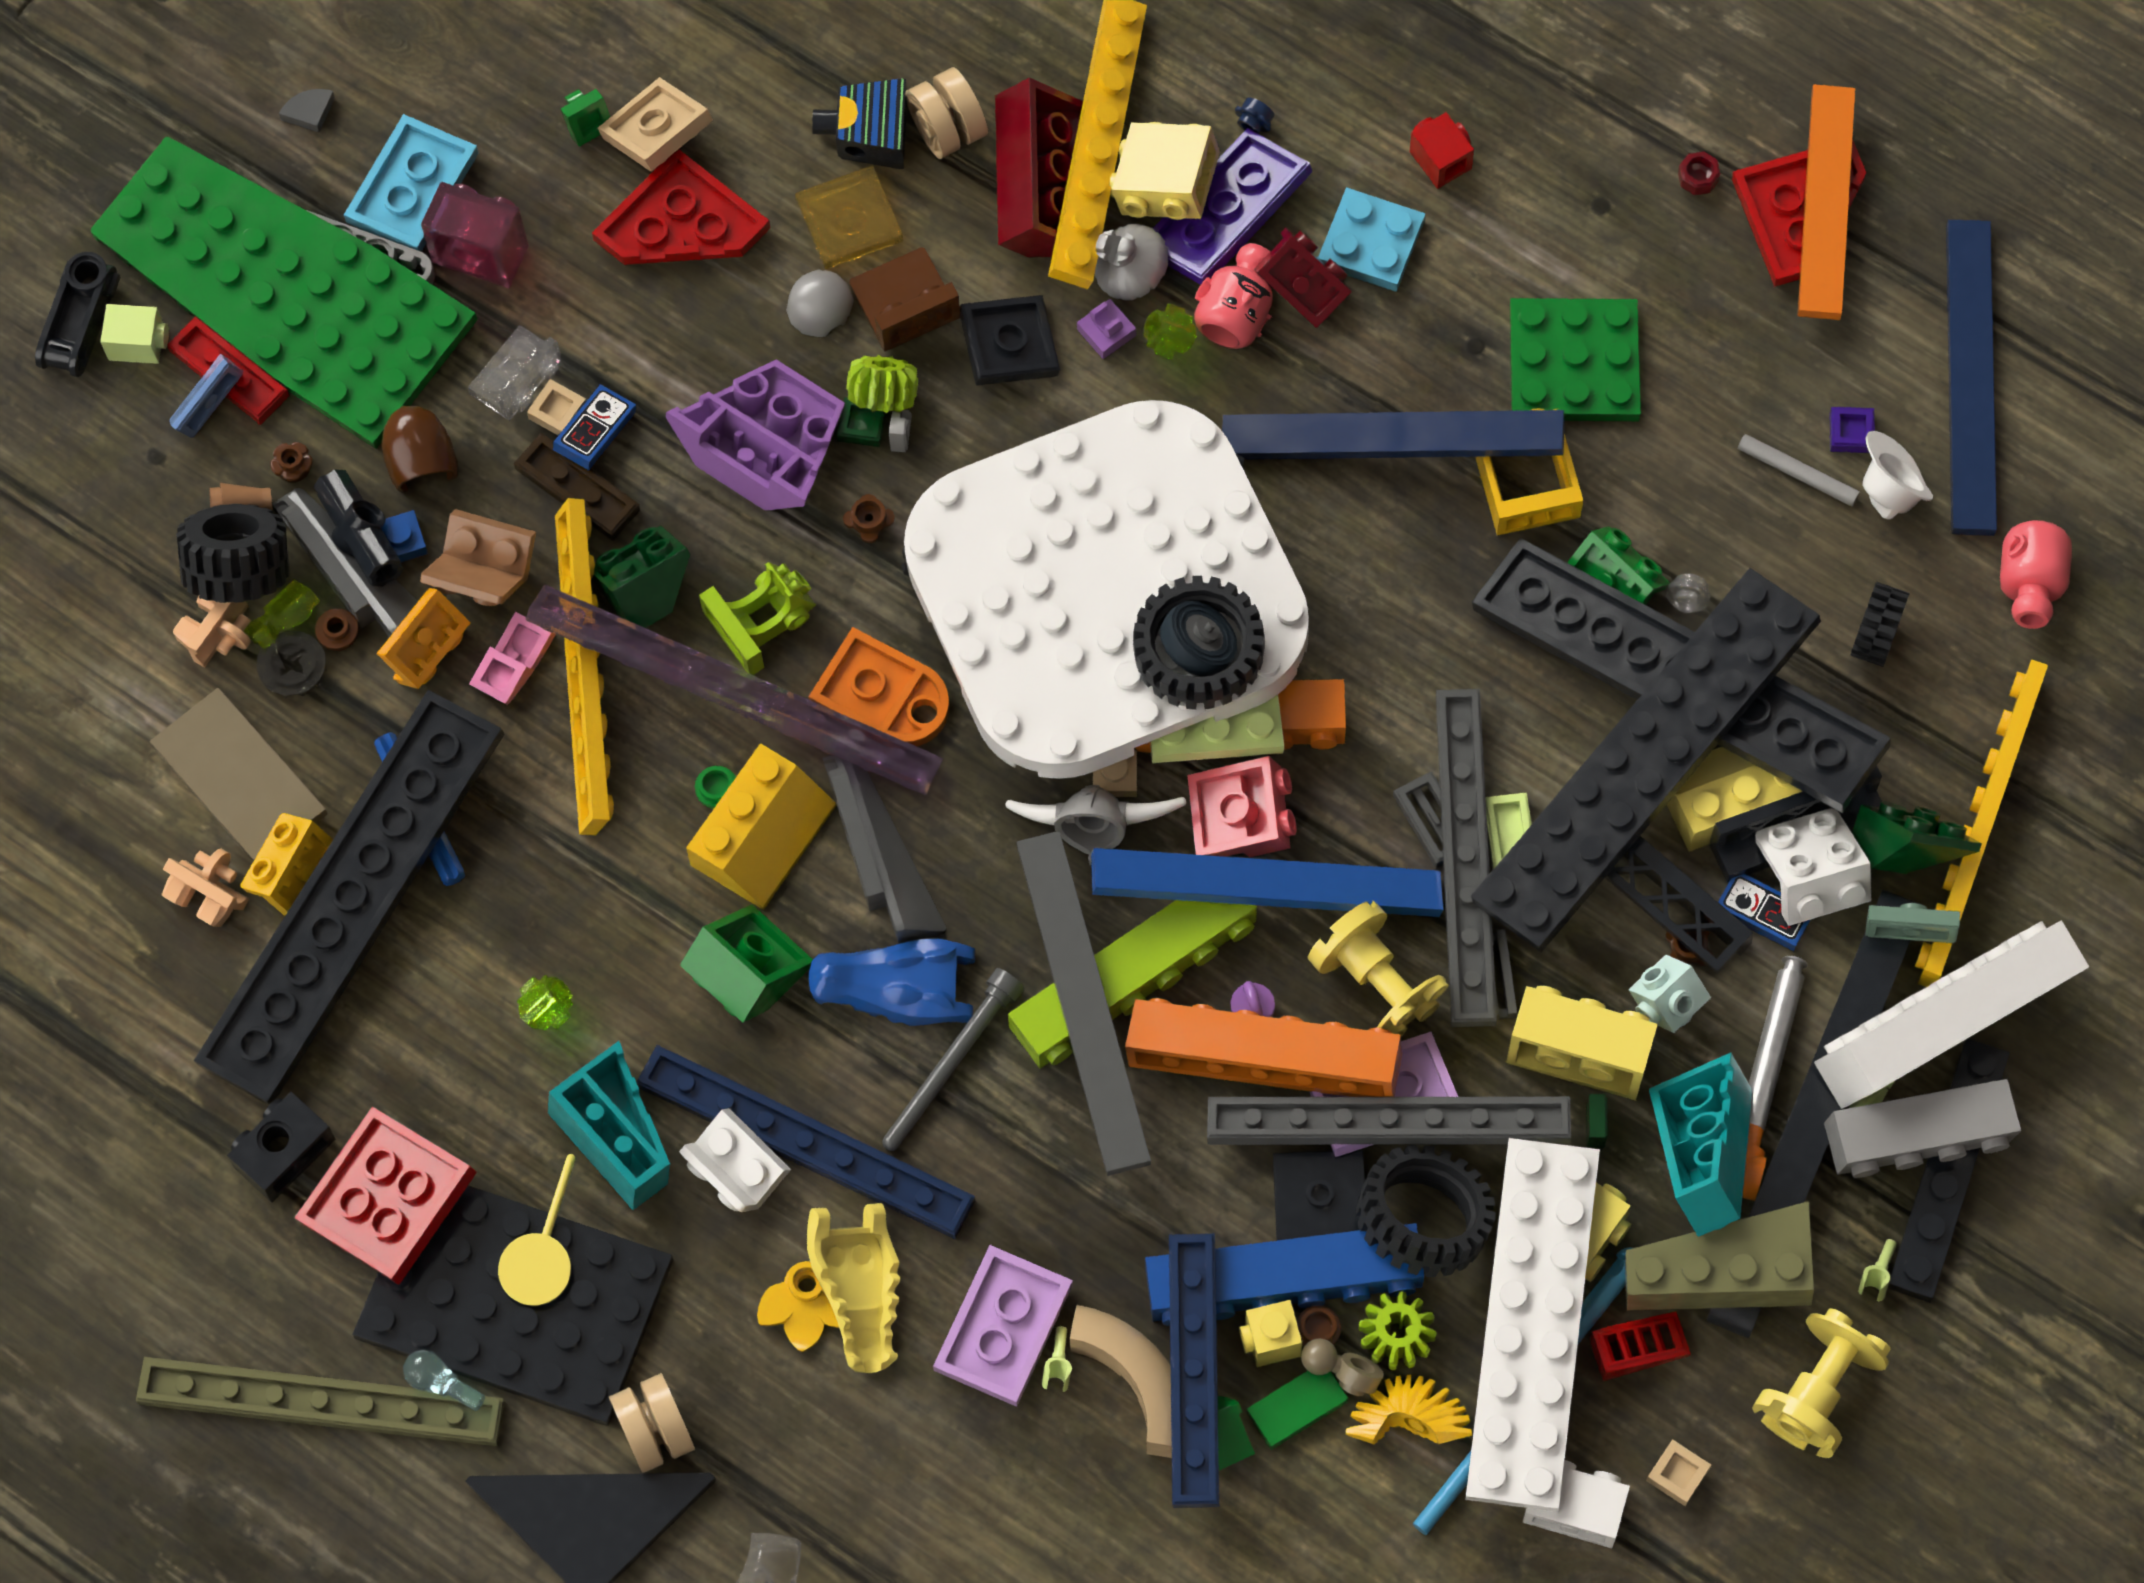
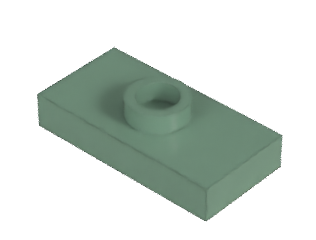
M1907 903L1900 907L1869 905L1866 920V936L1954 943L1956 942L1959 930L1960 912L1930 910L1926 906L1917 903Z

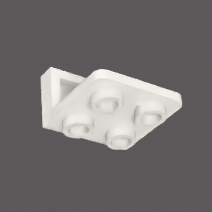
M1826 809L1756 832V844L1780 881L1781 911L1788 926L1871 901L1870 861L1837 810Z

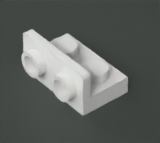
M729 1108L722 1109L695 1143L685 1144L679 1151L688 1161L687 1167L698 1178L705 1181L708 1180L719 1191L718 1198L731 1210L739 1212L759 1209L791 1170Z

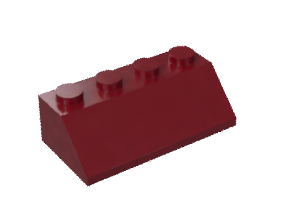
M1030 77L995 95L998 245L1029 258L1052 257L1083 101Z

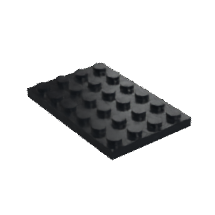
M468 1185L399 1285L379 1272L377 1273L353 1331V1336L355 1339L609 1426L614 1413L609 1396L622 1391L674 1259L671 1254L557 1216L551 1237L561 1243L569 1255L571 1276L568 1285L560 1296L547 1304L539 1306L521 1304L513 1300L504 1291L498 1275L499 1261L506 1247L518 1237L531 1233L542 1234L548 1212Z

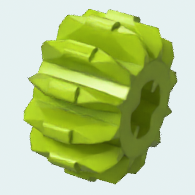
M863 356L861 359H856L851 362L850 371H848L846 389L848 390V400L859 408H868L872 412H901L904 409L911 408L914 405L918 390L917 368L906 360H897L893 356Z
M1404 1291L1398 1293L1397 1303H1392L1386 1293L1381 1294L1379 1299L1381 1308L1374 1304H1368L1365 1308V1313L1370 1319L1360 1320L1359 1331L1368 1334L1361 1339L1362 1349L1376 1348L1371 1359L1376 1364L1384 1356L1390 1357L1388 1363L1390 1370H1396L1398 1359L1403 1358L1408 1368H1413L1416 1363L1414 1353L1420 1357L1427 1358L1430 1354V1348L1426 1343L1436 1340L1437 1332L1428 1327L1434 1322L1433 1313L1425 1312L1419 1314L1423 1307V1300L1421 1298L1415 1299L1410 1306L1405 1304L1407 1296ZM1398 1323L1399 1329L1405 1326V1337L1395 1338L1396 1332L1392 1336L1389 1335L1390 1325Z

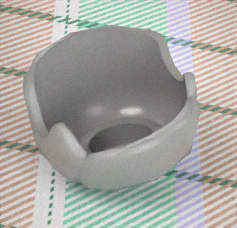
M818 269L801 276L795 282L789 293L786 311L791 324L802 334L826 337L835 327L845 325L847 317L850 316L854 298L849 284L838 274Z

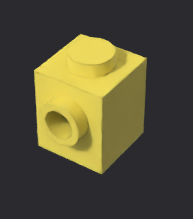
M1291 1300L1246 1310L1245 1325L1240 1326L1239 1331L1245 1353L1253 1352L1256 1367L1301 1357L1302 1341Z

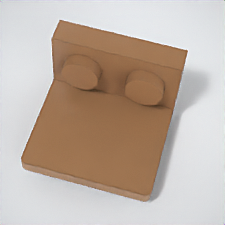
M455 509L449 516L443 554L421 573L420 582L431 585L432 588L438 589L442 594L460 593L473 597V600L481 605L496 606L503 604L528 580L536 532Z

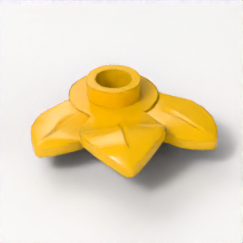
M810 1261L800 1262L792 1266L787 1272L784 1282L775 1284L765 1291L758 1306V1324L760 1326L784 1324V1331L789 1342L800 1352L807 1351L818 1342L825 1325L839 1328L832 1307L812 1270ZM803 1279H812L816 1283L812 1291L803 1292L799 1289L798 1285Z

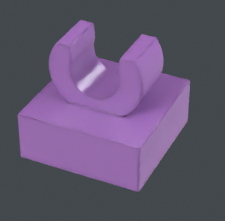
M1111 299L1098 305L1077 322V330L1102 359L1136 336L1135 326Z

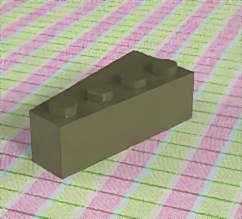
M1809 1201L1737 1220L1721 1229L1713 1230L1699 1237L1696 1232L1626 1250L1627 1310L1811 1306L1814 1281Z

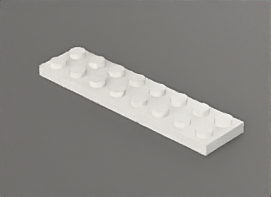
M1513 1138L1508 1140L1465 1500L1554 1512L1559 1510L1600 1149Z

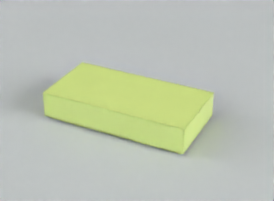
M1527 793L1485 797L1487 837L1492 870L1532 825Z

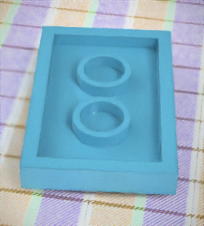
M403 114L344 213L346 223L371 234L422 251L479 154L477 145Z

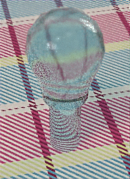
M415 1351L408 1356L403 1365L405 1381L414 1389L436 1393L443 1397L449 1395L474 1411H478L485 1400V1395L459 1381L457 1375L432 1351Z

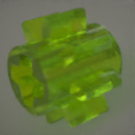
M1170 303L1167 304L1165 312L1158 309L1153 311L1147 317L1144 324L1143 333L1145 339L1148 340L1146 346L1154 349V354L1172 360L1175 351L1181 354L1187 352L1194 344L1196 338V327L1191 323L1194 319L1193 316L1186 314L1184 308Z
M544 975L538 980L533 976L519 989L522 996L517 1000L519 1004L518 1011L523 1021L530 1027L546 1031L552 1025L555 1029H558L571 1017L567 1010L573 1006V1002H571L572 994L568 986L559 978Z

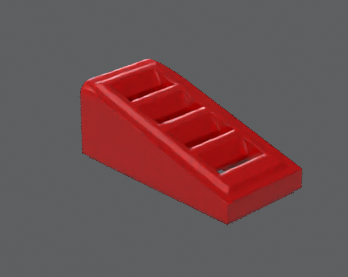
M1676 1311L1591 1331L1589 1337L1603 1381L1691 1355ZM1668 1326L1675 1348L1666 1350L1659 1328ZM1644 1332H1651L1657 1352L1649 1353L1643 1336ZM1634 1336L1640 1356L1632 1357L1627 1337ZM1617 1341L1623 1360L1615 1361L1610 1342Z

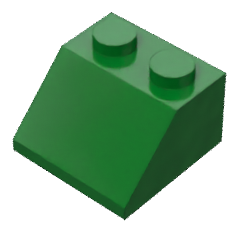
M751 904L703 926L680 966L692 976L697 985L705 988L722 1003L729 1014L737 1017L744 1023L768 1011L810 969L813 959Z

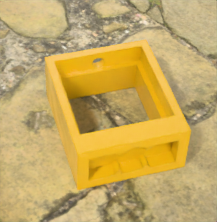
M1565 434L1563 456H1552L1561 487L1558 490L1503 501L1491 456L1475 457L1497 535L1580 518L1583 497Z

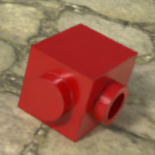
M1447 112L1435 119L1428 117L1422 120L1411 132L1409 152L1437 189L1472 169L1474 148L1471 146L1469 134L1461 123L1457 122L1455 124Z

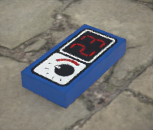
M600 384L554 440L553 450L590 470L636 412V404Z
M1746 874L1732 878L1718 901L1719 904L1748 929L1793 952L1811 921L1807 920L1788 926L1782 916L1781 892Z

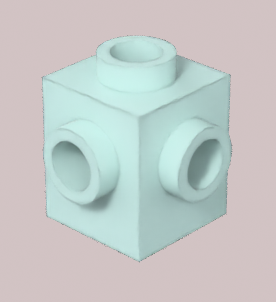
M1665 955L1654 966L1648 968L1641 978L1629 989L1638 1004L1635 1007L1636 1012L1646 1015L1650 1022L1657 1023L1658 1026L1673 1033L1687 1024L1692 1016L1711 998L1693 967L1668 955Z

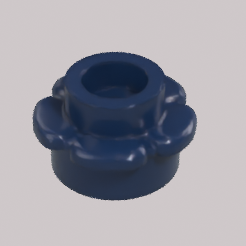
M1246 98L1241 107L1237 106L1235 108V113L1239 117L1237 124L1243 130L1249 128L1258 134L1260 131L1269 132L1271 130V121L1275 114L1263 102L1254 98Z

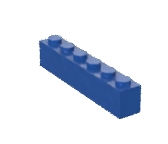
M1416 1223L1404 1225L1409 1230L1418 1233ZM1360 1230L1215 1248L1217 1320L1231 1318L1235 1315V1311L1250 1310L1286 1300H1291V1304L1298 1303L1299 1308L1307 1309L1312 1306H1322L1325 1304V1300L1343 1298V1301L1346 1303H1357L1370 1299V1294L1388 1292L1390 1297H1397L1398 1293L1402 1291L1406 1292V1296L1416 1292L1415 1288L1423 1287L1424 1270L1421 1268L1418 1275L1408 1273L1409 1264L1403 1262L1400 1269L1392 1266L1393 1256L1389 1254L1382 1259L1376 1254L1379 1244L1369 1246L1364 1239L1367 1231L1360 1232ZM1169 1254L1145 1257L1152 1322L1162 1321L1163 1325L1170 1326Z

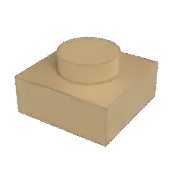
M550 379L528 409L527 415L529 420L559 435L585 404L586 398Z
M1134 750V756L1094 771L1093 785H1099L1115 797H1137V750Z
M1672 1439L1646 1481L1686 1506L1710 1470L1711 1464Z

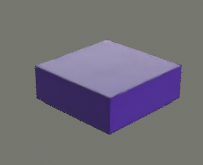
M1831 407L1830 452L1870 453L1865 438L1868 432L1875 431L1874 408Z

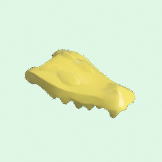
M882 1203L865 1205L863 1227L830 1229V1213L827 1208H812L808 1219L807 1251L812 1270L837 1319L843 1337L844 1353L848 1366L855 1372L874 1373L884 1370L896 1361L898 1354L892 1348L893 1332L891 1325L897 1319L896 1306L899 1303V1296L895 1294V1288L900 1282V1276L897 1273L900 1262L887 1230L884 1205Z

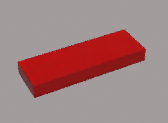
M196 316L167 344L169 351L200 377H203L220 354L227 357L243 370V375L225 397L259 425L290 396L284 386Z

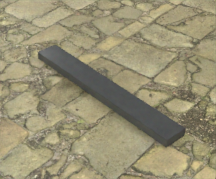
M1480 689L1436 690L1451 1027L1496 1026L1492 916L1475 905L1471 899V895L1489 875Z
M1060 831L1016 841L1106 1174L1110 1176L1151 1165L1149 1151Z
M1570 1096L1208 1097V1145L1508 1144L1509 1138L1552 1144H1571Z

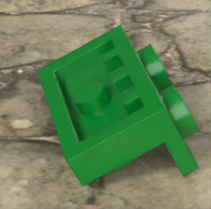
M1609 526L1591 531L1567 562L1644 605L1649 602L1655 593L1664 591L1670 584L1661 575L1663 573L1662 569L1655 561L1648 557H1642L1631 546L1632 542L1624 532Z

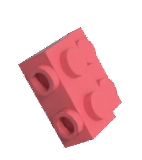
M1270 756L1187 775L1196 855L1227 857L1244 853L1251 858L1291 848L1289 836L1296 835L1297 832L1294 814L1290 809L1286 810L1285 795L1292 792L1291 778L1287 769H1282Z

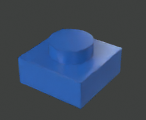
M414 510L386 518L382 531L401 560L400 562L428 554Z

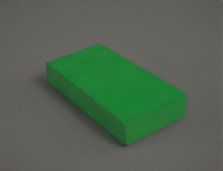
M1306 1371L1248 1407L1246 1413L1270 1450H1273L1348 1403V1397L1331 1372L1324 1375H1315Z

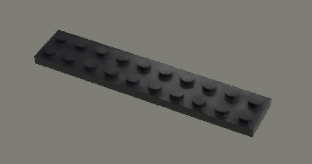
M1522 538L1518 540L1472 601L1473 610L1636 700L1640 698L1695 633ZM1775 676L1718 745L1843 813L1890 748L1891 739L1887 735Z
M1749 568L1471 895L1473 903L1542 953L1820 624V615L1752 568Z
M430 690L426 692L197 1054L194 1062L198 1066L268 1105L277 1099L505 735L500 727Z

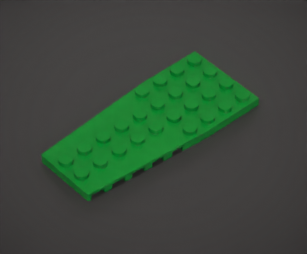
M165 137L91 228V233L95 240L101 241L109 247L120 260L128 266L134 267L158 290H163L188 314H193L284 386L288 392L375 449L382 442L384 427L391 414L401 406H410L478 320L474 311L372 245L170 137Z

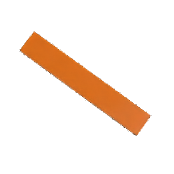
M1813 84L1798 317L1840 320L1842 315L1855 88Z

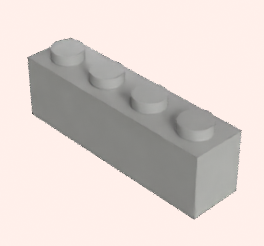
M2007 1079L1834 1111L1824 1122L1837 1175L1852 1172L1853 1178H1862L1876 1174L1880 1171L1879 1167L1895 1164L1897 1170L1913 1168L1923 1164L1924 1158L1939 1156L1941 1162L1952 1161L1966 1156L1967 1150L1982 1148L1983 1153L2002 1151L2009 1148V1142L2021 1132Z

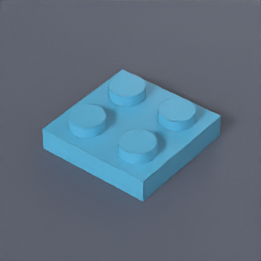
M1346 187L1318 258L1324 263L1331 258L1348 276L1397 292L1425 222V213Z

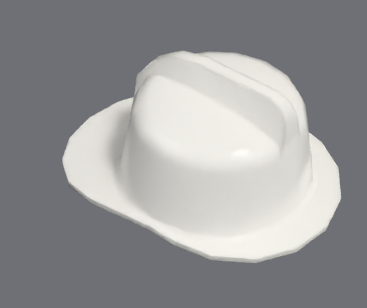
M1877 431L1868 432L1865 440L1872 461L1864 476L1862 486L1868 493L1872 505L1880 515L1889 520L1898 513L1902 514L1910 511L1921 499L1931 501L1933 494L1926 486L1920 470L1911 455L1898 442L1886 434Z

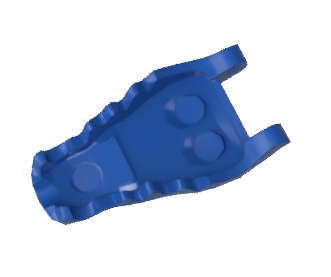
M918 939L889 947L855 953L831 952L818 954L811 962L809 988L818 1004H849L856 1011L865 1012L874 1017L882 1015L893 1023H904L909 1026L944 1022L968 1023L973 1016V1006L955 1001L957 964L968 965L975 962L976 949L943 939Z

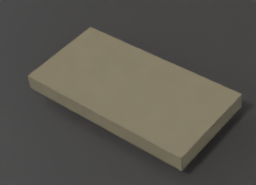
M216 688L149 741L155 751L253 862L282 813L312 820L315 824L328 815L326 808L219 688Z

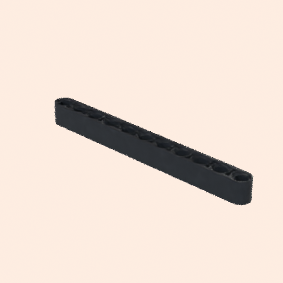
M1883 889L1876 906L1900 907L1903 904L1917 902ZM1865 931L1749 1217L1805 1202L1829 1143L1824 1122L1834 1111L1842 1110L1814 1062L1828 1054L1824 1048L1826 1044L1852 1031L1882 1012L1911 940L1868 937ZM1762 1307L1711 1308L1706 1321L1749 1339Z

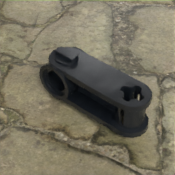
M84 251L74 255L67 261L60 279V285L37 344L35 363L38 368L46 369L48 366L67 370L74 377H80L84 373L104 320L106 304H110L121 278L120 274L117 273L116 267L106 264L100 255ZM98 275L97 279L92 283L82 284L88 276Z

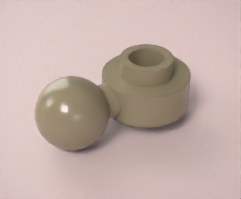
M1317 1338L1309 1341L1301 1353V1360L1307 1371L1315 1375H1324L1329 1372L1335 1373L1336 1377L1340 1380V1387L1355 1396H1363L1364 1393H1375L1384 1376L1382 1369L1377 1364L1355 1353L1338 1355L1335 1346L1326 1339Z

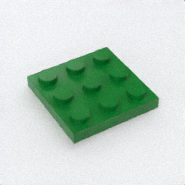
M1510 298L1511 411L1537 408L1544 410L1558 409L1564 410L1565 421L1639 422L1641 410L1638 299Z

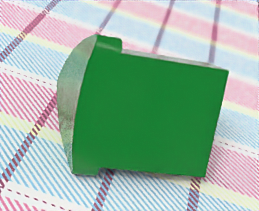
M1218 1396L1219 1471L1255 1454L1239 1416L1242 1413L1239 1402L1224 1396Z

